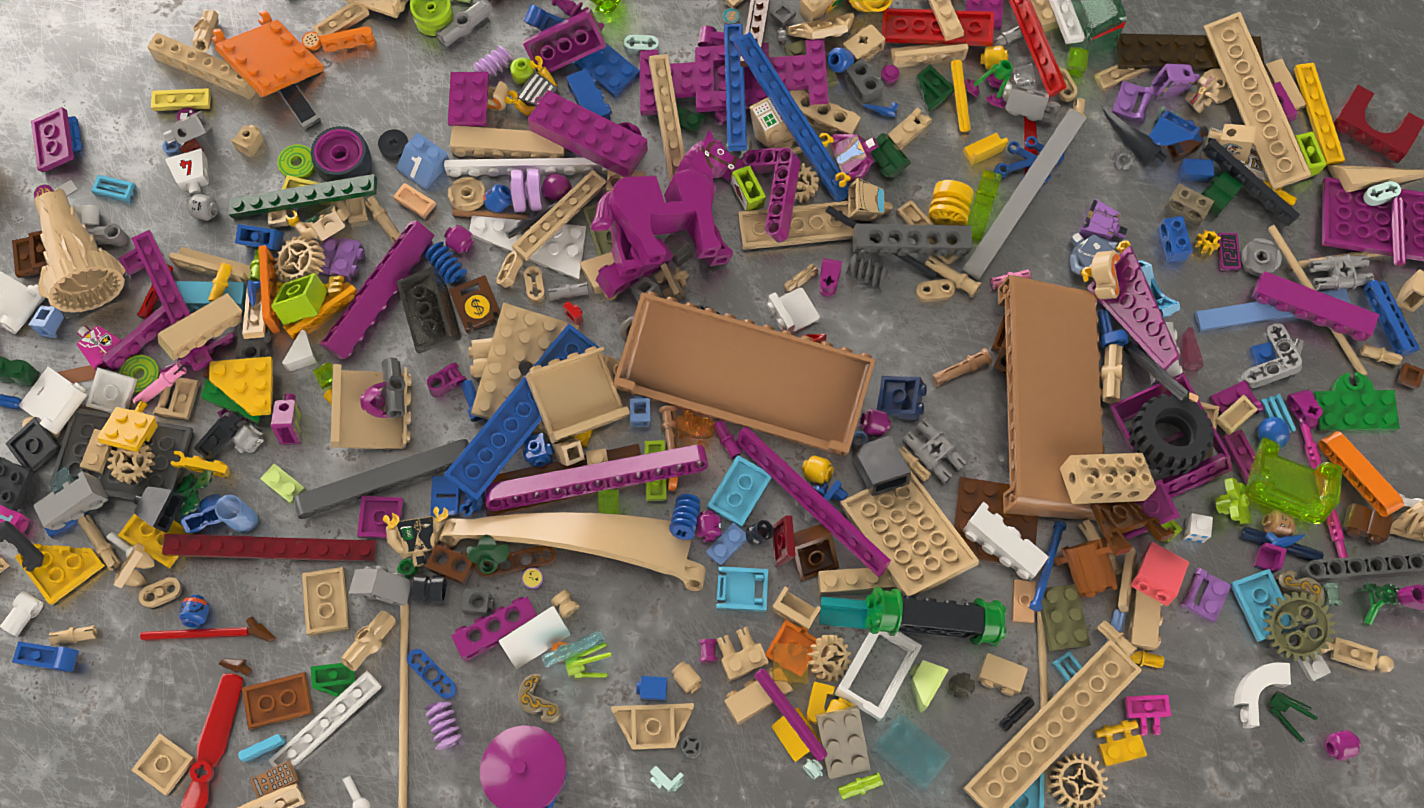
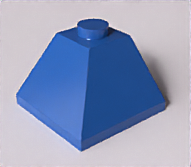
M1167 110L1159 118L1149 137L1152 138L1155 144L1167 146L1193 139L1200 128Z

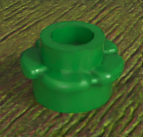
M403 559L399 563L397 571L406 575V579H410L417 574L418 567H414L413 559Z

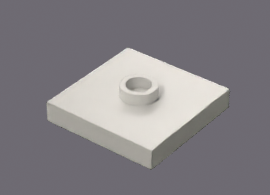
M97 368L86 406L110 414L113 413L116 407L129 410L137 379L103 368Z

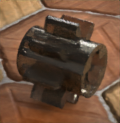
M956 672L950 678L949 691L954 692L953 697L968 699L969 695L974 692L975 680L970 679L971 674Z

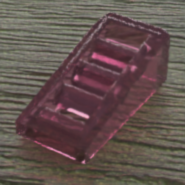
M1188 327L1182 334L1183 371L1198 372L1204 366L1193 327Z

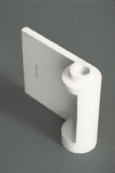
M0 271V326L16 334L45 298L40 296L38 285L26 287Z
M47 367L21 401L19 407L33 417H39L41 419L40 424L58 435L88 394L85 393L86 388L79 383L73 384L52 368Z

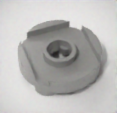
M1259 238L1253 240L1241 252L1240 258L1243 270L1258 277L1264 271L1273 274L1282 261L1280 250L1277 251L1274 247L1275 244L1267 239ZM1261 254L1262 258H1265V260L1260 261L1257 258L1258 255Z

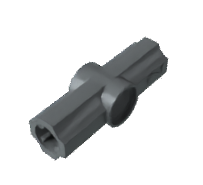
M390 357L382 361L383 382H386V385L382 387L381 394L385 398L386 415L389 418L403 417L405 414L403 389L406 383L401 375L400 361L397 358Z

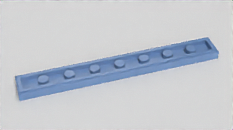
M1347 289L1321 292L1351 304ZM1258 302L1201 310L1194 313L1199 332L1295 317L1290 312L1278 311L1274 306Z

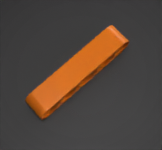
M1336 431L1319 441V447L1324 455L1381 516L1387 517L1404 506L1402 497L1341 432Z

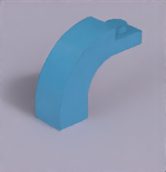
M1139 260L1138 262L1162 316L1168 317L1173 315L1174 312L1181 310L1179 302L1164 295L1158 287L1152 264Z

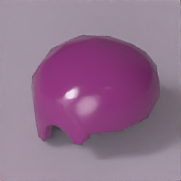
M551 174L543 180L541 190L546 199L555 203L572 189V185L565 176Z

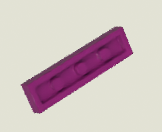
M163 305L101 357L113 372L123 366L127 359L138 353L144 345L153 340L159 332L171 324Z

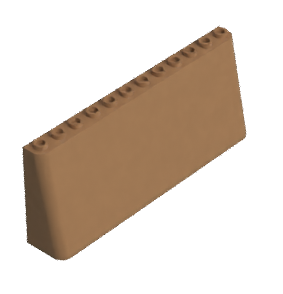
M1008 275L998 287V306H1005L1010 488L1003 493L1004 513L1097 521L1090 508L1091 503L1072 504L1060 471V467L1070 455L1105 453V446L1102 444L1104 427L1101 425L1103 408L1100 405L1102 389L1099 385L1101 370L1098 365L1100 352L1097 346L1099 341V333L1096 326L1098 323V315L1096 314L1097 297L1090 291Z
M648 291L647 294L641 293L613 382L617 390L635 396H645L658 403L673 405L682 410L716 420H723L740 427L747 426L750 430L835 455L848 456L876 360L872 359V355L867 353H860L858 355L852 353L853 350L849 348H834L833 344L824 341L821 344L813 342L814 339L808 336L799 338L794 336V333L786 330L778 332L769 325H763V327L755 325V322L752 320L744 319L740 321L731 314L719 315L716 314L717 311L710 308H705V310L698 309L697 305L686 302L684 305L678 303V300L675 298H660L659 294Z

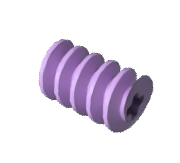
M501 46L496 48L497 51L492 50L490 52L491 55L486 54L484 56L485 59L480 58L478 60L479 63L474 62L472 64L474 72H488L489 81H491L490 74L497 77L496 70L503 73L502 66L509 69L508 62L512 64L514 59Z
M437 702L424 708L429 710L426 713V717L432 718L428 722L429 726H435L431 729V733L436 735L433 739L434 742L439 743L436 746V750L450 748L456 745L457 740L462 737L461 734H454L459 729V726L451 725L456 721V718H449L454 713V710L446 709L451 705V702Z

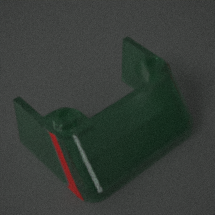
M1079 0L1088 21L1084 28V36L1089 41L1085 55L1112 50L1126 23V13L1121 0Z

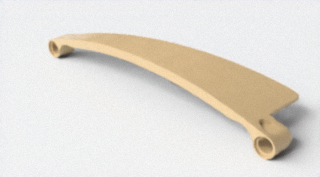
M555 512L499 515L475 519H448L445 521L439 538L442 544L453 547L461 539L471 538L479 540L483 535L488 534L495 541L528 543L585 552L631 563L660 573L674 575L680 578L685 587L691 591L702 589L706 568L703 565L687 559L692 539L681 540L676 538L669 530L671 521L602 513Z

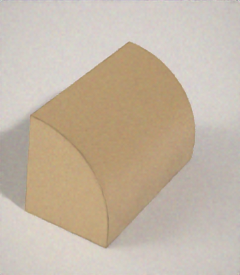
M1419 269L1402 285L1396 299L1398 306L1414 312L1424 303V271Z

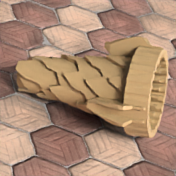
M58 188L54 192H46L41 196H36L34 203L40 217L42 227L41 240L45 248L43 254L47 263L41 270L39 280L40 296L48 298L51 306L64 312L93 310L116 298L125 284L123 277L126 272L125 268L106 250L98 249L93 235H89L85 224H81L75 207L70 206L64 190Z

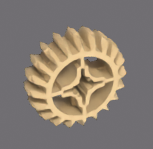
M300 235L299 237H293L292 241L286 240V245H281L282 250L277 252L278 258L274 259L277 263L274 266L277 270L275 274L283 283L316 273L318 276L319 272H323L321 267L326 265L323 261L326 258L323 254V248L320 247L321 245L317 241L307 236Z
M1071 753L1070 758L1067 755L1062 756L1063 762L1061 760L1055 762L1057 767H1051V771L1056 775H1049V779L1054 781V783L1049 784V788L1056 789L1051 795L1052 797L1059 795L1058 804L1065 802L1064 808H1070L1071 805L1072 808H1095L1094 804L1097 806L1101 805L1099 798H1106L1105 793L1101 790H1108L1109 787L1103 785V782L1108 781V778L1101 777L1105 769H1097L1100 764L1098 761L1092 764V756H1088L1085 760L1084 753H1080L1078 758L1075 753ZM1077 765L1073 776H1063L1067 767ZM1085 769L1089 771L1093 781L1086 777ZM1078 779L1079 782L1085 785L1078 787V784L1072 780ZM1063 785H1067L1071 789V796L1073 798L1066 793ZM1084 789H1094L1087 800L1080 801V796L1083 795Z

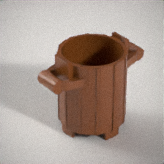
M1105 537L1072 547L1065 546L1061 548L1063 555L1054 559V563L1057 566L1068 562L1076 591L1080 597L1086 595L1089 598L1097 596L1096 593L1103 592L1109 588L1112 590L1118 588L1116 584L1117 579L1108 554L1113 552L1107 544Z

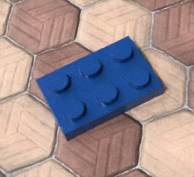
M605 42V48L574 62L575 66L580 70L587 68L589 74L594 75L596 83L616 98L640 75V70Z

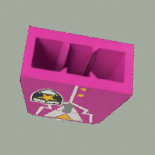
M87 326L81 327L77 333L82 338L77 342L78 348L96 371L97 368L107 369L108 366L101 357L121 340L100 326H95L92 330Z

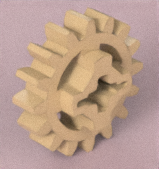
M802 163L800 166L795 199H798L799 203L802 202V199L809 201V195L814 197L815 191H818L819 178L816 177V171L811 172V166L805 168V163Z
M145 443L142 444L138 452L117 447V451H110L113 457L107 460L112 464L107 467L112 471L111 475L120 482L125 480L127 484H131L132 480H134L136 483H139L140 477L147 479L146 472H153L149 467L155 465V462L151 460L155 455L151 452L152 449ZM129 457L132 459L134 466L130 463Z
M822 635V638L815 639L817 645H811L813 653H808L812 657V660L808 663L814 666L811 671L817 673L816 677L823 679V681H838V678H843V671L848 670L847 663L852 662L848 659L851 652L846 651L849 645L842 644L843 638H837V635Z

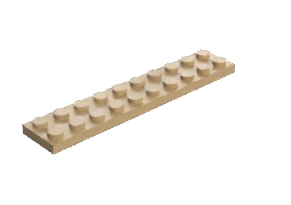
M1241 12L1205 25L1204 31L1244 125L1256 126L1253 146L1272 190L1311 177L1310 170Z
M1111 639L1108 640L963 788L965 792L981 808H1009L1142 669Z

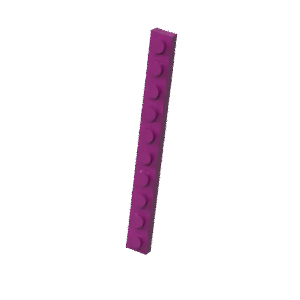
M747 426L742 428L736 444L878 577L884 575L891 560Z

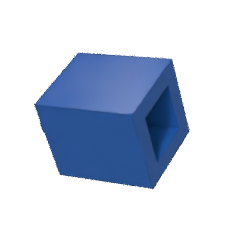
M641 676V682H637L636 695H640V700L666 702L667 677Z

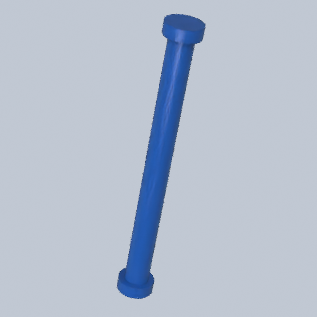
M1055 521L1053 526L1055 530L1047 553L1048 559L1044 563L1034 599L1029 605V608L1033 611L1039 612L1043 607L1041 602L1062 533L1067 527L1062 521Z

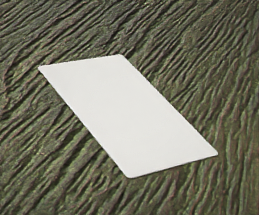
M554 606L499 640V643L514 667L519 669L550 649L555 643L561 642L570 636V632Z

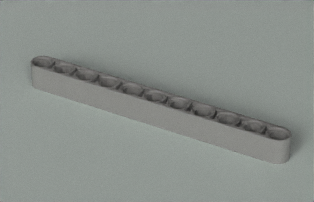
M1072 108L1069 109L962 271L977 281L980 279L1086 120L1085 116Z

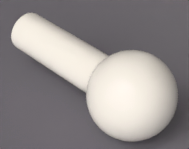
M110 532L106 537L125 551L126 557L134 548V546L128 544L114 532Z
M349 775L342 779L353 800L352 808H370L369 801L361 797L351 776Z

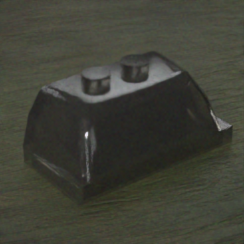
M433 267L396 281L415 351L418 354L461 339L462 336L448 287Z

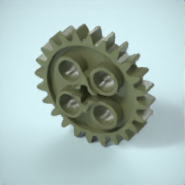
M1292 592V598L1288 594H1284V600L1276 598L1278 605L1270 603V607L1273 610L1272 612L1265 611L1270 617L1269 619H1263L1265 623H1268V627H1264L1263 630L1270 633L1265 639L1273 640L1269 646H1278L1276 653L1280 654L1284 651L1283 657L1289 658L1292 654V660L1297 661L1300 656L1302 661H1306L1307 655L1310 659H1315L1314 653L1323 655L1321 648L1329 649L1326 642L1334 641L1329 637V634L1336 633V631L1330 629V626L1335 625L1336 622L1329 621V618L1334 615L1326 613L1329 606L1321 607L1322 599L1314 602L1315 595L1310 594L1307 598L1305 592H1301L1300 596H1298L1297 592ZM1304 607H1307L1309 610V615L1306 618H1303L1301 615V610ZM1284 614L1289 617V623L1285 626L1281 623V617ZM1315 618L1317 619L1315 623L1301 626L1300 630L1292 629L1285 634L1281 633L1282 630L1297 627L1298 622L1308 623ZM1313 627L1318 632L1315 638H1311L1309 634L1310 629ZM1295 634L1297 643L1292 646L1289 643V638Z

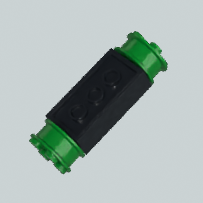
M875 587L871 595H867L866 598L868 613L865 627L872 634H877L881 631L887 632L889 636H895L897 632L970 639L974 645L984 642L988 643L991 647H996L1001 639L1006 637V606L1002 605L999 600H993L990 603L985 602L982 598H977L974 602H966L964 605L957 604V601L945 600L944 603L937 602L935 598L916 600V596H903L902 599L899 589L884 591L881 587Z

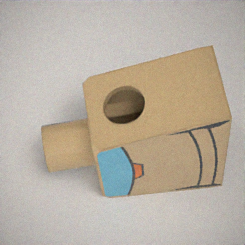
M859 178L848 187V217L852 220L876 221L884 213L890 214L892 211V203L884 201L883 189Z

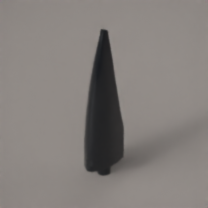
M1102 105L1101 108L1116 134L1145 166L1149 165L1156 158L1162 163L1167 159V156L1162 153V147L1155 144L1151 137L1125 123Z

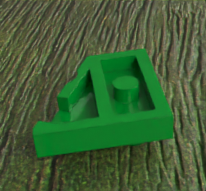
M343 663L311 666L312 688L335 697L341 695L357 680L356 671L349 669Z

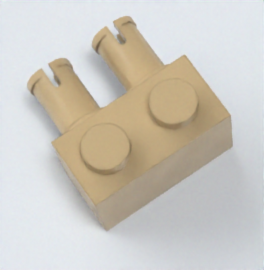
M744 627L743 632L741 629L736 631L743 647L740 652H735L729 635L723 636V639L720 637L716 640L724 656L721 659V666L729 683L768 667L769 662L761 643H754L748 627Z

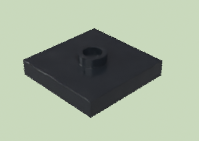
M34 417L5 443L19 463L31 469V472L39 469L61 448V445L51 432L40 424L41 419L39 417Z

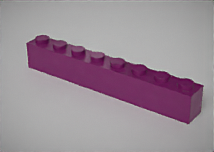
M410 221L319 345L337 359L344 360L353 353L355 344L364 338L366 329L375 323L377 314L386 308L388 299L397 293L399 284L408 278L410 269L421 260V254L432 245V239L435 235L419 221Z

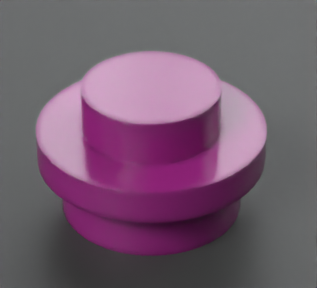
M886 65L881 70V77L887 83L896 81L900 74L899 69L894 65Z

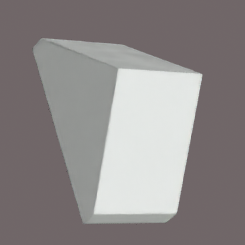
M302 329L282 362L284 367L290 372L317 363L311 340L306 331Z

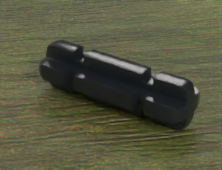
M1026 696L1021 701V704L1019 703L1006 715L1007 717H1004L999 722L1000 727L1004 731H1008L1013 724L1027 713V710H1030L1035 705V702L1029 696Z

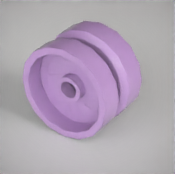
M539 168L528 170L527 181H525V175L522 170L511 171V197L515 213L526 211L527 200H529V206L532 211L543 210Z

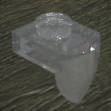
M1032 63L1013 68L1010 73L1009 82L1012 86L1015 84L1023 87L1036 83Z

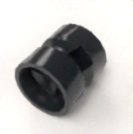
M415 574L412 585V600L423 602L429 598L431 603H444L447 587L446 576L433 575L430 579L429 576Z

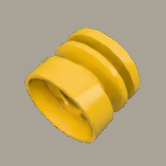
M943 180L936 183L932 196L933 201H931L928 212L929 220L936 225L966 226L970 214L969 208H971L974 197L973 189L962 182L954 180Z

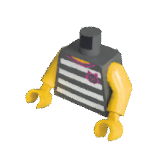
M535 56L538 65L530 61V66L538 69V71L532 73L518 94L513 90L508 92L512 99L508 96L505 98L507 104L513 103L514 107L526 116L531 115L547 90L558 95V86L546 67H542L543 60L540 56Z

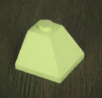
M924 660L919 665L915 663L910 672V675L913 676L910 680V685L917 710L920 713L928 707L948 672V669Z

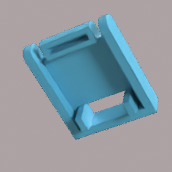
M718 567V572L726 573V575H718L717 601L725 602V604H717L716 609L753 612L767 611L768 569ZM755 581H763V599H754Z

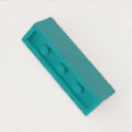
M821 598L820 625L866 629L865 620L868 607H866L865 600Z

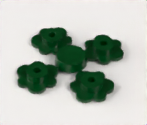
M205 470L197 478L195 485L193 473L183 477L182 481L177 485L178 493L180 494L184 491L183 496L186 497L184 500L185 504L181 508L183 516L193 513L198 508L200 499L197 489H203L210 485L213 471Z

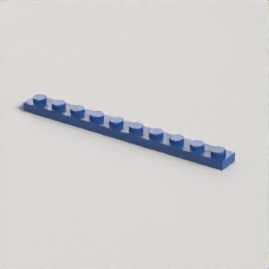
M749 32L735 40L733 44L834 201L840 202L847 198L849 184L847 183L845 187L839 186V182L842 180L836 181V175L840 173V170L752 33Z

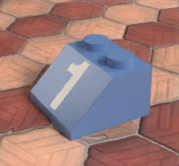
M417 132L405 145L396 169L427 190L445 170L444 161L449 160L446 151Z

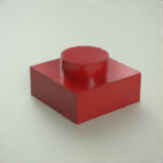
M569 301L563 305L564 313L579 326L583 322V312L576 304L572 305Z

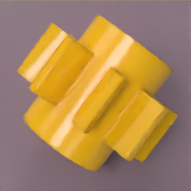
M1205 229L1202 235L1198 234L1195 238L1198 241L1195 247H1198L1201 253L1208 252L1211 255L1214 250L1220 247V244L1217 242L1221 238L1217 236L1215 231L1207 232Z

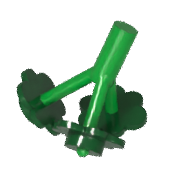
M1370 582L1363 585V589H1359L1358 592H1368L1371 604L1364 622L1372 625L1379 609L1384 604L1391 603L1396 605L1399 602L1397 592L1400 588L1390 583L1382 587ZM1373 591H1376L1375 595L1380 599L1376 604Z

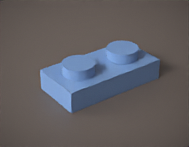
M733 522L711 545L706 554L721 567L747 540L745 532Z

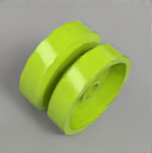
M450 0L410 1V9L415 26L425 35L437 36L436 33L454 20Z

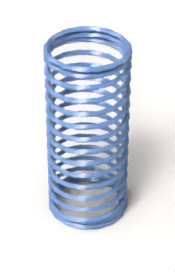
M231 494L224 495L216 502L215 513L217 517L236 532L248 534L257 527L259 522L258 515L237 496Z

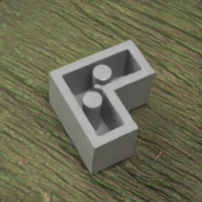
M365 566L364 569H355L349 594L365 600H380L392 605H406L413 581L406 579V575L402 573H389L388 568L376 566V568Z

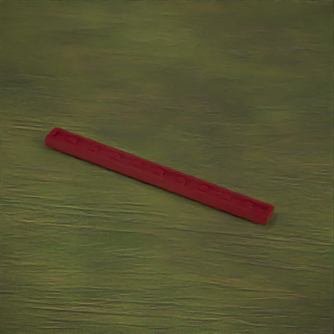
M164 534L162 554L164 556L375 562L377 542L376 540Z

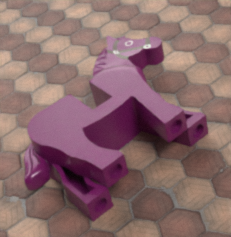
M708 130L704 140L693 145L682 158L664 194L666 203L664 202L656 176L624 177L616 182L612 191L604 194L599 200L590 228L592 231H606L610 229L612 235L611 252L619 277L635 276L639 274L643 265L662 263L667 253L654 235L686 230L695 243L698 259L705 258L709 266L728 264L734 255L732 249L722 240L712 217L711 208L715 194L713 178L723 177L730 182L732 172L744 168L745 165L741 159L728 153L722 145V141L714 139L710 130Z

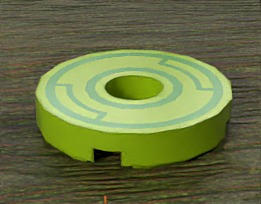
M302 144L288 146L278 156L277 165L285 178L288 175L306 179L315 170L311 159V149ZM295 160H302L300 165H292Z
M133 356L127 359L120 368L119 374L135 378L137 372L145 371L144 376L141 379H137L133 394L142 392L159 378L160 367L149 356Z

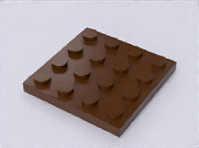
M959 477L954 528L980 562L1003 565L999 561L1000 558L985 552L982 549V545L976 541H970L966 538L965 533L962 532L983 502L989 506L987 510L991 514L995 515L998 513L1004 518L1002 520L1004 525L1017 529L1023 541L1028 539L1036 546L1038 516L1004 513L1003 493L1010 488V484Z

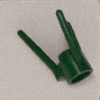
M1277 690L1268 703L1272 706L1270 711L1277 715L1301 743H1304L1305 740L1280 711L1285 713L1289 707H1292L1313 720H1318V717L1309 712L1312 709L1310 706Z

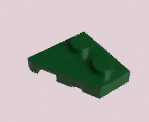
M928 65L916 76L917 84L929 113L955 93L954 86L931 65Z

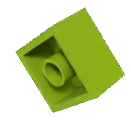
M313 273L282 284L271 307L284 325L291 322L297 323L303 318H312L319 313L328 291L317 274Z

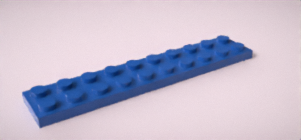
M568 323L534 366L541 365V367L549 365L548 362L559 358L562 361L567 359V356L572 353L578 352L580 355L585 353V350L590 347H600ZM526 377L520 381L443 475L475 501L479 499L542 421Z

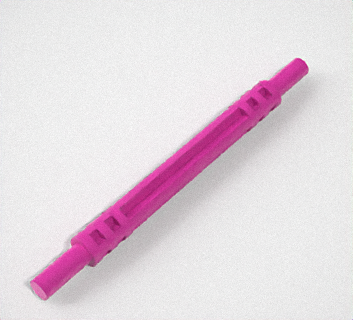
M1303 424L1300 427L1305 440L1304 448L1332 542H1335L1339 558H1348L1343 541L1345 537L1317 443L1313 441L1310 428Z

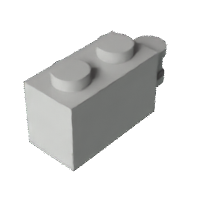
M1013 84L1005 110L1009 114L1015 116L1021 114L1029 120L1037 121V119L1042 120L1043 115L1056 118L1060 104L1048 100L1049 94ZM1046 105L1051 107L1050 111L1045 110Z

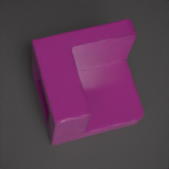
M1270 543L1263 544L1257 550L1253 567L1263 571L1270 569L1272 574L1276 573L1283 567L1287 549Z

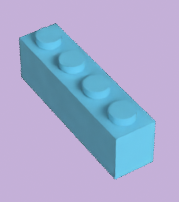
M175 281L190 312L194 313L211 303L208 301L213 287L212 282ZM227 282L229 285L228 288H225L223 295L228 293L242 311H245L246 284L244 282Z

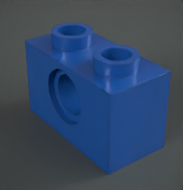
M238 224L235 243L254 248L266 245L269 250L281 251L284 232Z

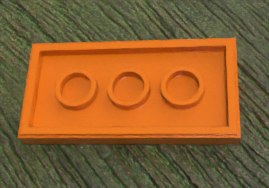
M263 245L259 246L262 319L271 332L275 334L281 331L280 319L271 307L276 297L275 292L278 278L277 274H275L277 270L274 266L277 263L267 246Z

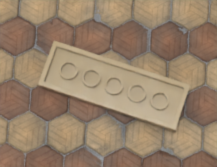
M848 201L793 206L789 236L784 242L780 243L776 242L765 231L768 209L738 212L742 249L748 250L853 239L852 228L839 220L835 221L833 216L825 212L830 205L838 211H843V214L848 217Z

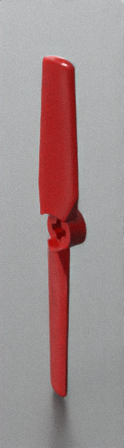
M225 673L221 677L197 744V762L190 768L189 774L192 781L184 793L180 808L206 807L209 781L214 776V767L226 750L243 684V678L237 674ZM204 766V770L207 771V774L202 775L200 778V774H198L197 771L198 769H202Z

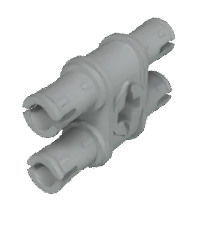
M1345 254L1344 256L1337 257L1328 256L1321 260H1310L1309 267H1314L1309 269L1310 272L1327 271L1328 274L1327 278L1314 279L1313 286L1318 285L1314 289L1316 291L1324 289L1339 291V289L1349 288L1352 290L1357 288V286L1367 285L1370 281L1374 280V278L1369 277L1374 275L1372 273L1356 274L1355 268L1368 267L1370 260H1364L1369 258L1368 255L1351 256Z
M925 418L923 423L920 422L917 428L929 439L927 443L923 444L912 431L908 435L906 434L902 440L914 451V457L919 458L927 467V470L933 471L942 483L945 484L953 474L941 463L943 458H947L958 471L968 462L956 451V445H953L943 435L942 431H937ZM940 447L938 453H937V452H934V453L930 454V452H931L932 449L935 450V449H938V448Z

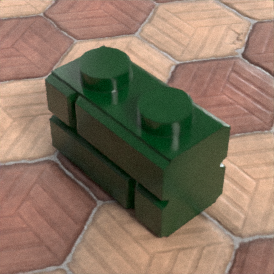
M882 133L876 138L879 147L871 151L874 163L878 162L881 166L880 171L884 176L897 177L911 164L910 160L888 134Z

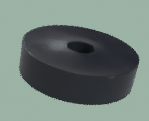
M391 129L379 137L378 147L385 158L396 160L401 158L405 145L409 141L404 132Z

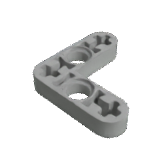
M1275 323L1267 329L1268 340L1271 342L1278 358L1249 368L1244 373V380L1250 388H1257L1296 374L1302 369V358L1282 324ZM1274 331L1280 333V340H1278L1275 333L1273 334ZM1282 345H1288L1290 347V349L1286 352H1282L1279 350L1280 346ZM1290 356H1291V359H1292L1293 363H1296L1295 366H1292V364H1289V357H1290ZM1272 367L1279 369L1276 374H1270L1267 371ZM1254 375V377H1257V379L1253 380L1252 378H1250V376Z

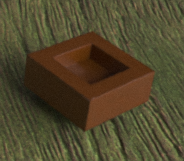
M1404 363L1401 367L1397 383L1418 389L1421 385L1424 369Z

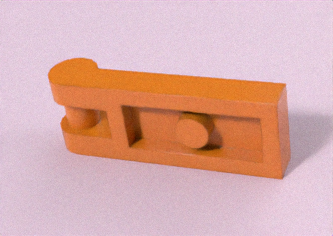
M368 26L319 36L324 52H334L339 49L353 48L363 44L367 46L375 44L372 29Z

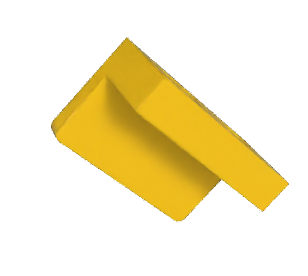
M996 132L964 147L963 152L973 166L1005 151L1009 140L1007 137L1000 139Z
M797 707L795 710L806 723V725L809 727V729L812 731V733L815 735V737L818 739V741L821 743L819 737L817 736V734L815 733V731L813 730L805 716L802 714L800 709ZM784 716L771 726L795 762L810 752Z

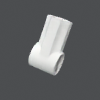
M26 591L21 592L13 601L14 608L0 627L17 637L30 618H34L40 613L43 608V602Z

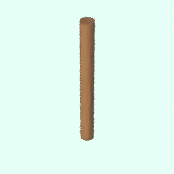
M456 208L452 210L453 216L460 217L482 216L514 220H527L530 218V215L495 213L480 210L461 211Z

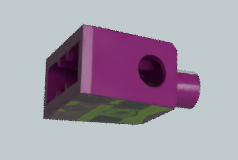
M287 393L283 395V400H277L274 403L271 428L280 445L300 444L302 413L296 402V396Z

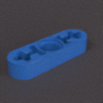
M414 649L408 654V664L441 698L451 699L455 696L457 692L455 683L424 651ZM415 655H422L420 659L426 664L422 672L419 671L422 669L419 663L413 664L415 661L413 657ZM431 668L438 671V675L434 680H429L426 677L427 671ZM440 680L446 686L451 684V692L449 694L446 692L442 694L443 688L437 684Z

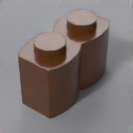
M1351 504L1347 507L1342 530L1346 531L1349 536H1362L1372 544H1380L1388 540L1393 517L1390 515L1383 517L1377 511L1368 507Z

